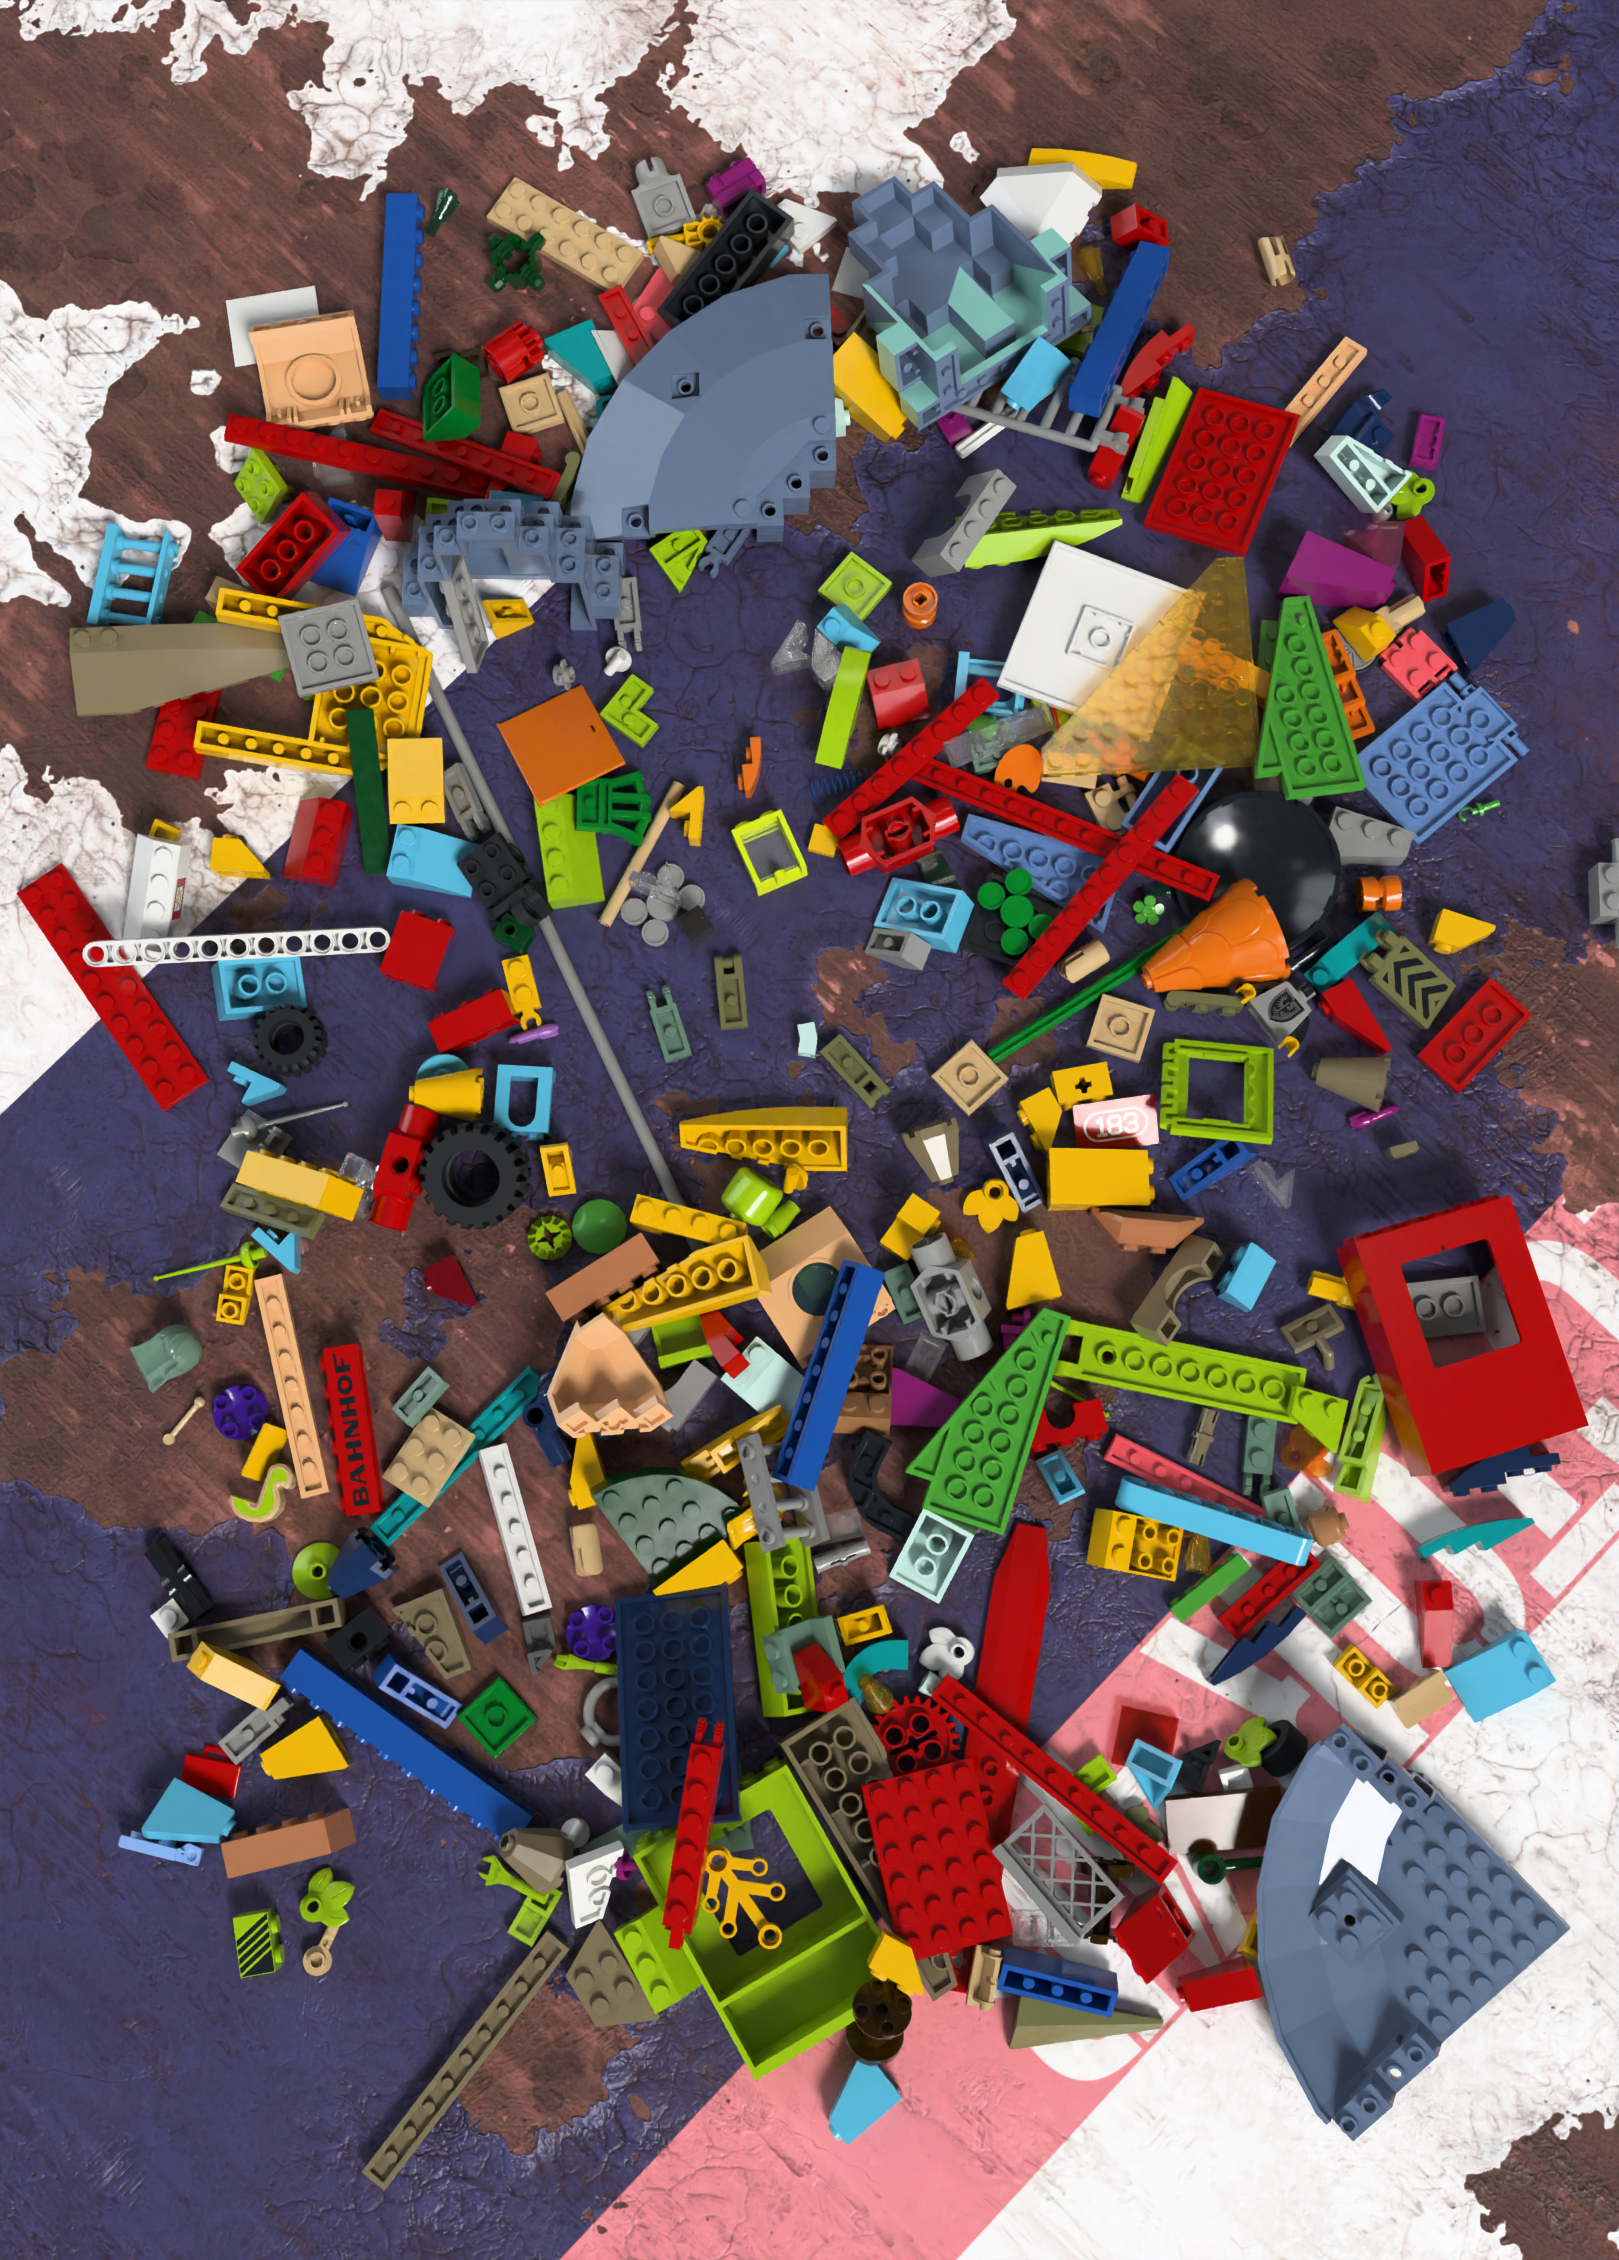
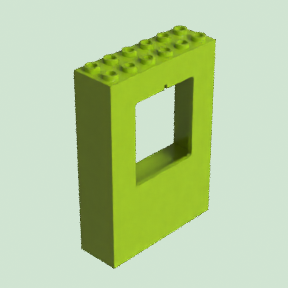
M778 1757L769 1760L763 1765L764 1769L756 1775L753 1772H749L739 1778L742 1821L713 1824L710 1843L725 1835L723 1831L725 1827L730 1832L762 1812L771 1810L821 1899L822 1906L782 1930V1941L778 1947L766 1949L759 1944L744 1954L738 1955L730 1940L720 1934V1922L715 1913L710 1914L703 1910L702 1899L705 1895L702 1891L697 1922L691 1934L685 1933L682 1946L755 2081L855 2021L852 2007L853 1999L861 1986L876 1978L870 1973L871 1968L868 1967L867 1959L882 1931L785 1757L781 1760ZM677 1828L662 1829L655 1835L652 1832L644 1834L636 1840L637 1844L634 1846L632 1855L663 1913ZM706 1900L705 1906L711 1908L708 1900Z

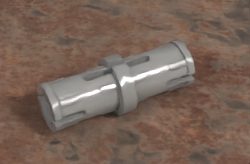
M864 1536L842 1546L841 1543L835 1545L836 1548L812 1557L819 1574L841 1564L846 1566L849 1561L871 1554V1551Z

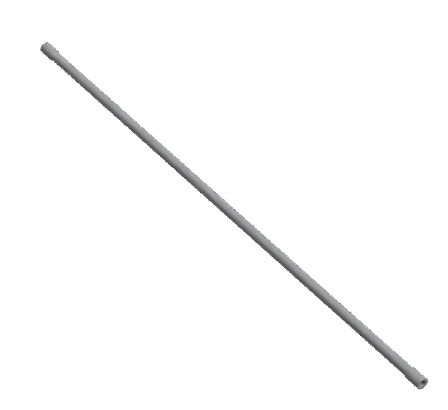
M391 586L382 591L383 598L390 613L394 616L400 631L423 647L409 617H407L404 611L402 599L397 588ZM431 668L428 690L495 833H502L508 844L516 846L433 668ZM548 915L538 923L663 1191L670 1203L686 1207L553 922ZM686 1237L692 1252L706 1248L703 1242Z

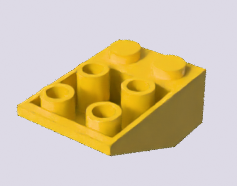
M1095 1508L1086 1564L1175 1581L1184 1529L1147 1517Z

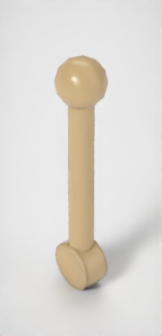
M203 1397L195 1398L194 1405L170 1434L164 1435L163 1442L166 1445H171L175 1442L177 1433L195 1411L205 1405Z

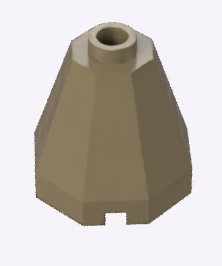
M954 1116L947 1117L949 1123L938 1119L910 1129L911 1135L906 1131L901 1133L904 1145L932 1183L938 1182L939 1186L955 1181L953 1176L959 1174V1127Z
M513 1828L501 1837L499 1854L535 1891L547 1894L562 1884L564 1878H561L560 1875L563 1870L566 1871L565 1861L573 1858L574 1841L566 1837L568 1835L565 1832L556 1828Z

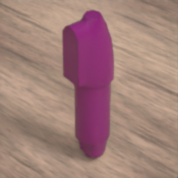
M1396 1104L1392 1106L1387 1105L1380 1108L1379 1112L1372 1111L1366 1113L1364 1111L1348 1118L1349 1125L1352 1129L1372 1125L1374 1122L1398 1112L1399 1106Z

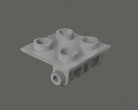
M249 1109L243 1115L253 1118L256 1123L267 1121ZM241 1119L236 1126L242 1125ZM274 1125L259 1129L257 1138L251 1143H247L246 1136L233 1139L231 1133L217 1155L240 1169L247 1150L259 1153L260 1149L276 1154L275 1158L277 1159L278 1156L280 1157L284 1153L293 1137Z

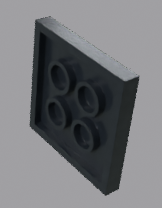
M990 872L986 883L995 882L1001 885L1005 892V900L1013 896L1006 889V878ZM1033 888L1023 895L1033 906V917L1038 914H1047L1055 920L1063 910V907ZM978 901L959 948L1014 969L1036 942L1029 934V923L1025 927L1020 928L1028 937L1026 950L1019 955H1009L1001 947V937L1006 930L1010 929V927L1003 923L1000 917L1001 906L995 910H988L983 908Z

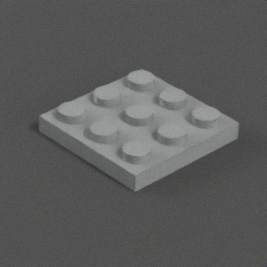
M358 598L277 616L299 698L380 680Z

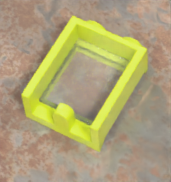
M781 809L778 811H767L759 819L752 822L743 821L737 824L735 829L731 830L733 841L758 896L808 876L806 863Z

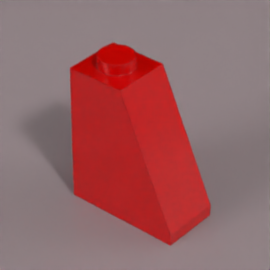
M1121 404L1108 431L1129 434L1127 441L1129 443L1128 450L1125 455L1115 452L1112 448L1100 445L1089 467L1086 478L1092 486L1097 489L1111 490L1139 440L1145 415Z
M376 489L373 515L385 541H412L416 491Z
M1422 515L1397 523L1395 544L1418 596L1425 603L1447 595L1451 555Z
M1244 1956L1179 1976L1177 1978L1180 1986L1175 1988L1180 2004H1186L1190 2012L1263 1997L1254 1967Z

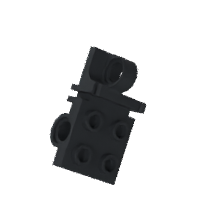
M501 832L494 834L456 864L486 909L494 908L491 912L487 913L492 921L501 918L511 910L514 918L522 926L533 927L554 912L538 888L540 885L538 881L529 882L534 875L532 873L529 874L525 869L526 860L516 846L508 844Z

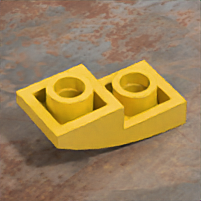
M232 1263L226 1265L223 1292L219 1294L216 1321L238 1325L245 1324L254 1287L256 1268L249 1269L244 1265Z
M1352 1644L1331 1663L1376 1709L1397 1689Z

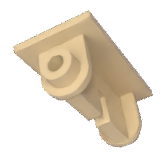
M975 1945L965 2005L979 2006V2009L984 2011H991V2007L995 2006V1982L998 1979L1000 1962L1003 1960V1956H1001L1002 1947Z

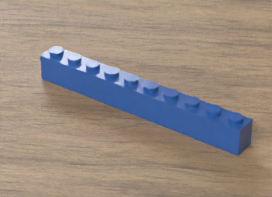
M307 1647L298 1651L280 1678L286 1682L284 1685L286 1689L296 1695L299 1693L303 1694L309 1699L307 1703L312 1708L320 1712L323 1709L332 1715L330 1720L341 1728L347 1726L354 1731L353 1737L365 1745L368 1743L372 1744L378 1749L376 1753L388 1762L394 1760L401 1766L399 1770L412 1779L416 1776L423 1781V1788L433 1795L439 1793L447 1799L446 1804L457 1812L463 1810L471 1816L469 1821L480 1829L486 1827L493 1832L492 1837L498 1843L501 1837L513 1828H527L536 1815L533 1810Z

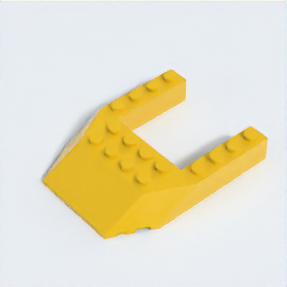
M220 587L215 614L218 622L282 633L277 616L322 606ZM362 614L380 680L315 694L308 740L198 720L193 747L198 754L306 773L353 777L346 711L373 709L380 770L388 769L387 738L421 737L433 654L426 648L418 645L411 637L396 629L385 618Z

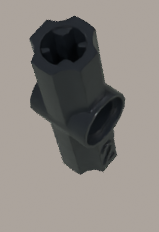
M163 1538L147 1549L144 1555L160 1575V1582L163 1588L171 1597L177 1598L193 1622L205 1616L215 1607L213 1601L198 1583L199 1577L195 1570L186 1561L181 1560L166 1538Z

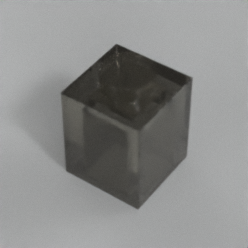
M699 905L676 919L679 930L692 949L715 935L713 925Z

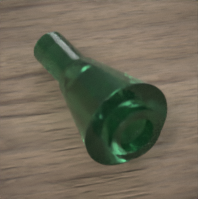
M447 188L437 190L432 220L425 232L435 238L441 224L461 204L457 200L458 195Z

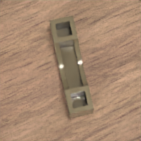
M1192 1234L1186 1237L1130 1321L1141 1338L1166 1347L1169 1345L1182 1325L1175 1315V1305L1179 1296L1194 1283L1212 1280L1226 1259L1214 1241Z

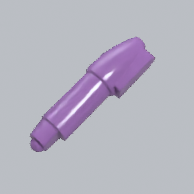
M557 1024L537 1026L534 1029L510 1037L508 1043L522 1044L538 1038L544 1040L559 1035V1028Z

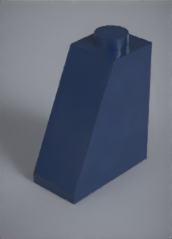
M1504 598L1446 624L1440 632V636L1464 680L1473 674L1516 621L1513 608L1506 603Z

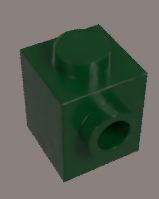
M505 913L503 918H498L492 928V932H494L492 937L495 942L519 956L527 953L537 937L534 928L522 926L508 913Z

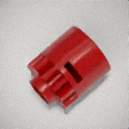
M520 320L481 345L482 352L488 363L506 385L545 359L540 349L544 344L539 334L531 325L526 327Z

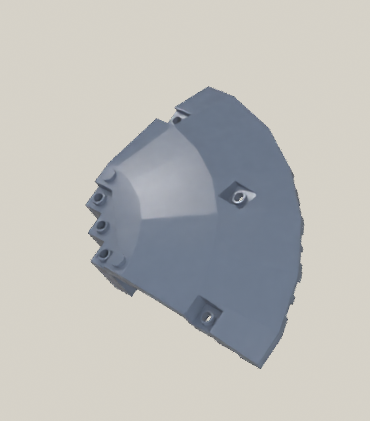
M789 274L723 295L667 332L623 378L588 437L570 503L571 516H590L597 543L624 542L625 539H650V537H656L655 534L721 529H756L757 542H783L784 515H808L810 488H834L836 477V416L829 274ZM815 329L822 330L823 334L821 336H815L813 334V331ZM683 385H689L691 387V390L689 392H683L681 390V387ZM634 519H639L641 521V525L639 527H633L631 525V522Z

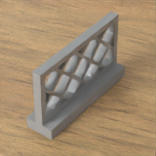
M1046 1803L1002 1844L1000 1843L991 1851L1070 1946L1080 1942L1084 1935L1125 1897L1122 1891ZM1044 1813L1052 1821V1835L1036 1833L1037 1820ZM1032 1826V1833H1024ZM1057 1828L1063 1833V1835H1057ZM1020 1836H1031V1855L1020 1854L1012 1844ZM1036 1837L1052 1838L1051 1856L1036 1855ZM1057 1838L1069 1840L1072 1844V1858L1056 1857ZM1077 1851L1083 1858H1076ZM1024 1858H1031L1030 1865ZM1035 1858L1051 1860L1050 1878L1038 1876L1035 1872ZM1056 1860L1072 1861L1071 1879L1055 1878ZM1076 1861L1087 1862L1092 1867V1881L1076 1880ZM1097 1874L1104 1882L1096 1881ZM1044 1881H1050V1889ZM1055 1882L1071 1883L1070 1901H1060L1055 1896ZM1076 1883L1092 1884L1091 1903L1075 1902ZM1096 1885L1108 1886L1116 1896L1108 1904L1096 1903ZM1063 1904L1070 1905V1912L1065 1908ZM1075 1905L1091 1906V1919L1083 1927L1074 1918ZM1096 1907H1103V1908L1095 1915Z

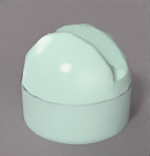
M929 1670L921 1681L918 1691L930 1696L935 1687L941 1682V1679Z

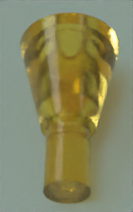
M1094 245L1087 246L1080 250V255L1076 260L1091 281L1094 282L1098 295L1102 296L1109 291L1103 278L1101 249L1099 247L1094 248Z

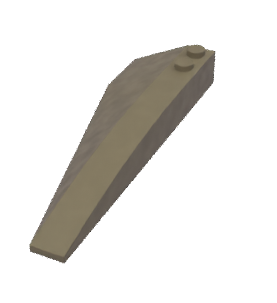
M228 623L70 628V661L78 717L134 714L142 712L141 709L154 706V708L166 705L165 702L179 698L185 700L192 698L191 695L197 693H210L249 682L248 679L258 676L262 678L273 675L272 672L283 669L292 670L283 635L277 632Z
M853 1696L849 1698L848 1702L829 1713L825 1712L777 1741L883 1921L890 1932L893 1933L860 1785L893 1777V1774L890 1770L887 1754L882 1742ZM948 1952L916 1961L922 1984L933 2002L958 1985Z

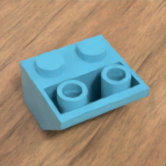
M1252 1242L1244 1247L1241 1246L1239 1250L1236 1249L1229 1261V1264L1233 1265L1231 1270L1222 1275L1216 1286L1220 1290L1217 1297L1246 1313L1251 1311L1276 1260Z

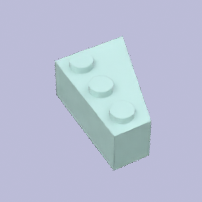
M1348 435L1331 436L1314 454V457L1361 513L1377 514L1412 476L1411 472L1403 470L1394 465L1392 461L1375 454L1373 450Z

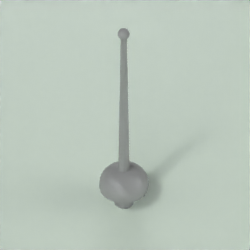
M344 1101L341 1104L262 1123H256L249 1116H242V1125L230 1129L233 1139L246 1136L247 1143H251L257 1138L259 1129L338 1107H347L348 1102Z

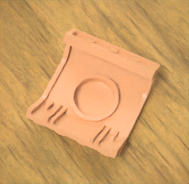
M354 310L249 326V337L251 344H253L258 365L267 422L309 430L316 427L375 418Z

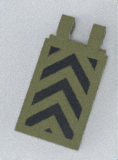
M1378 929L1373 939L1388 952L1383 959L1376 953H1371L1370 955L1368 952H1363L1358 961L1372 973L1368 981L1420 1029L1427 1030L1456 987V984L1405 936H1396L1391 930L1384 932Z

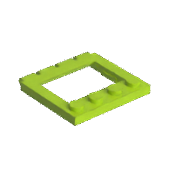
M1174 1039V1043L1167 1042L1163 1044L1160 1128L1170 1130V1135L1272 1144L1274 1048ZM1189 1058L1244 1063L1243 1124L1231 1123V1121L1187 1118Z

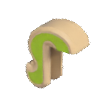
M281 1463L270 1466L258 1501L239 1495H230V1506L234 1513L246 1521L266 1523L278 1518L286 1504L283 1489H293L296 1487L297 1476L295 1469L289 1464Z

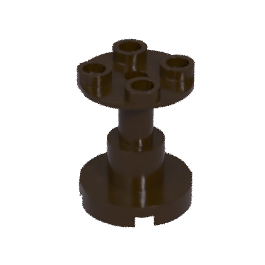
M1092 1856L1118 1888L1119 1878H1132L1135 1875V1864L1133 1862L1117 1858L1107 1860L1100 1856ZM1077 1861V1872L1090 1875V1881H1092V1867L1087 1862ZM1097 1874L1096 1881L1104 1882ZM1092 1884L1089 1885V1896H1090V1897H1091V1887H1092ZM1096 1885V1903L1108 1904L1116 1896L1108 1886ZM1096 1907L1095 1915H1096L1103 1907ZM1111 1911L1087 1932L1083 1939L1090 1937V1943L1107 1945L1108 1939L1117 1943L1114 1933L1115 1928L1110 1927Z
M873 1978L870 1982L860 1987L853 1999L852 2007L855 2021L845 2027V2036L850 2054L862 2064L876 2066V2064L884 2062L889 2063L896 2058L901 2050L904 2031L908 2027L912 2016V2000L907 1994L900 1991L894 1982Z

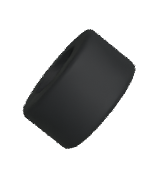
M1282 1719L1267 1727L1278 1738L1260 1751L1262 1756V1764L1260 1766L1273 1777H1282L1293 1771L1305 1757L1308 1749L1307 1738L1292 1723Z

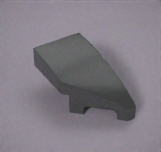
M551 1614L523 1619L522 1622L532 1677L538 1674L556 1645Z

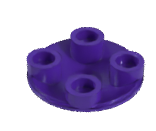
M232 1385L223 1390L213 1402L214 1423L226 1438L234 1440L250 1439L259 1434L263 1424L267 1423L269 1418L267 1399L260 1390L251 1385Z
M592 1603L580 1607L570 1616L566 1628V1638L570 1649L576 1656L587 1661H601L615 1653L616 1626L614 1610L603 1604Z

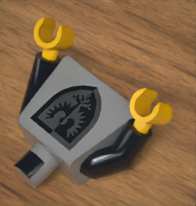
M1275 980L1254 984L1245 983L1235 990V993L1241 992L1244 995L1245 999L1241 1003H1247L1245 1006L1246 1010L1278 1049L1286 1047L1289 1050L1287 1056L1291 1057L1304 1041L1310 1025L1308 1014L1312 1010L1306 1002L1316 994L1312 986L1304 982L1295 989L1288 981L1281 984Z

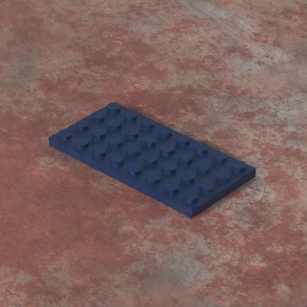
M727 1586L692 1589L657 1596L649 1594L615 1598L623 1832L634 1833L678 1828L690 1746L695 1739L699 1717L707 1719V1728L704 1735L706 1740H714V1728L718 1720L725 1723L722 1743H725L713 1824L742 1821Z

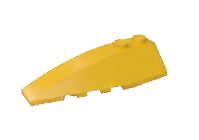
M745 1235L696 1250L687 1259L667 1268V1271L656 1278L652 1277L644 1282L643 1286L634 1291H629L603 1307L602 1312L611 1320L616 1318L626 1333L685 1319L771 1294L772 1289L766 1264L751 1237Z

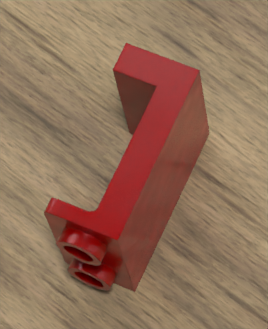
M402 910L379 969L381 974L386 978L435 994L439 984L436 978L451 938H455L457 934L454 928L451 927L452 923L440 918H436V921L427 919L424 913L416 910H411L410 913Z

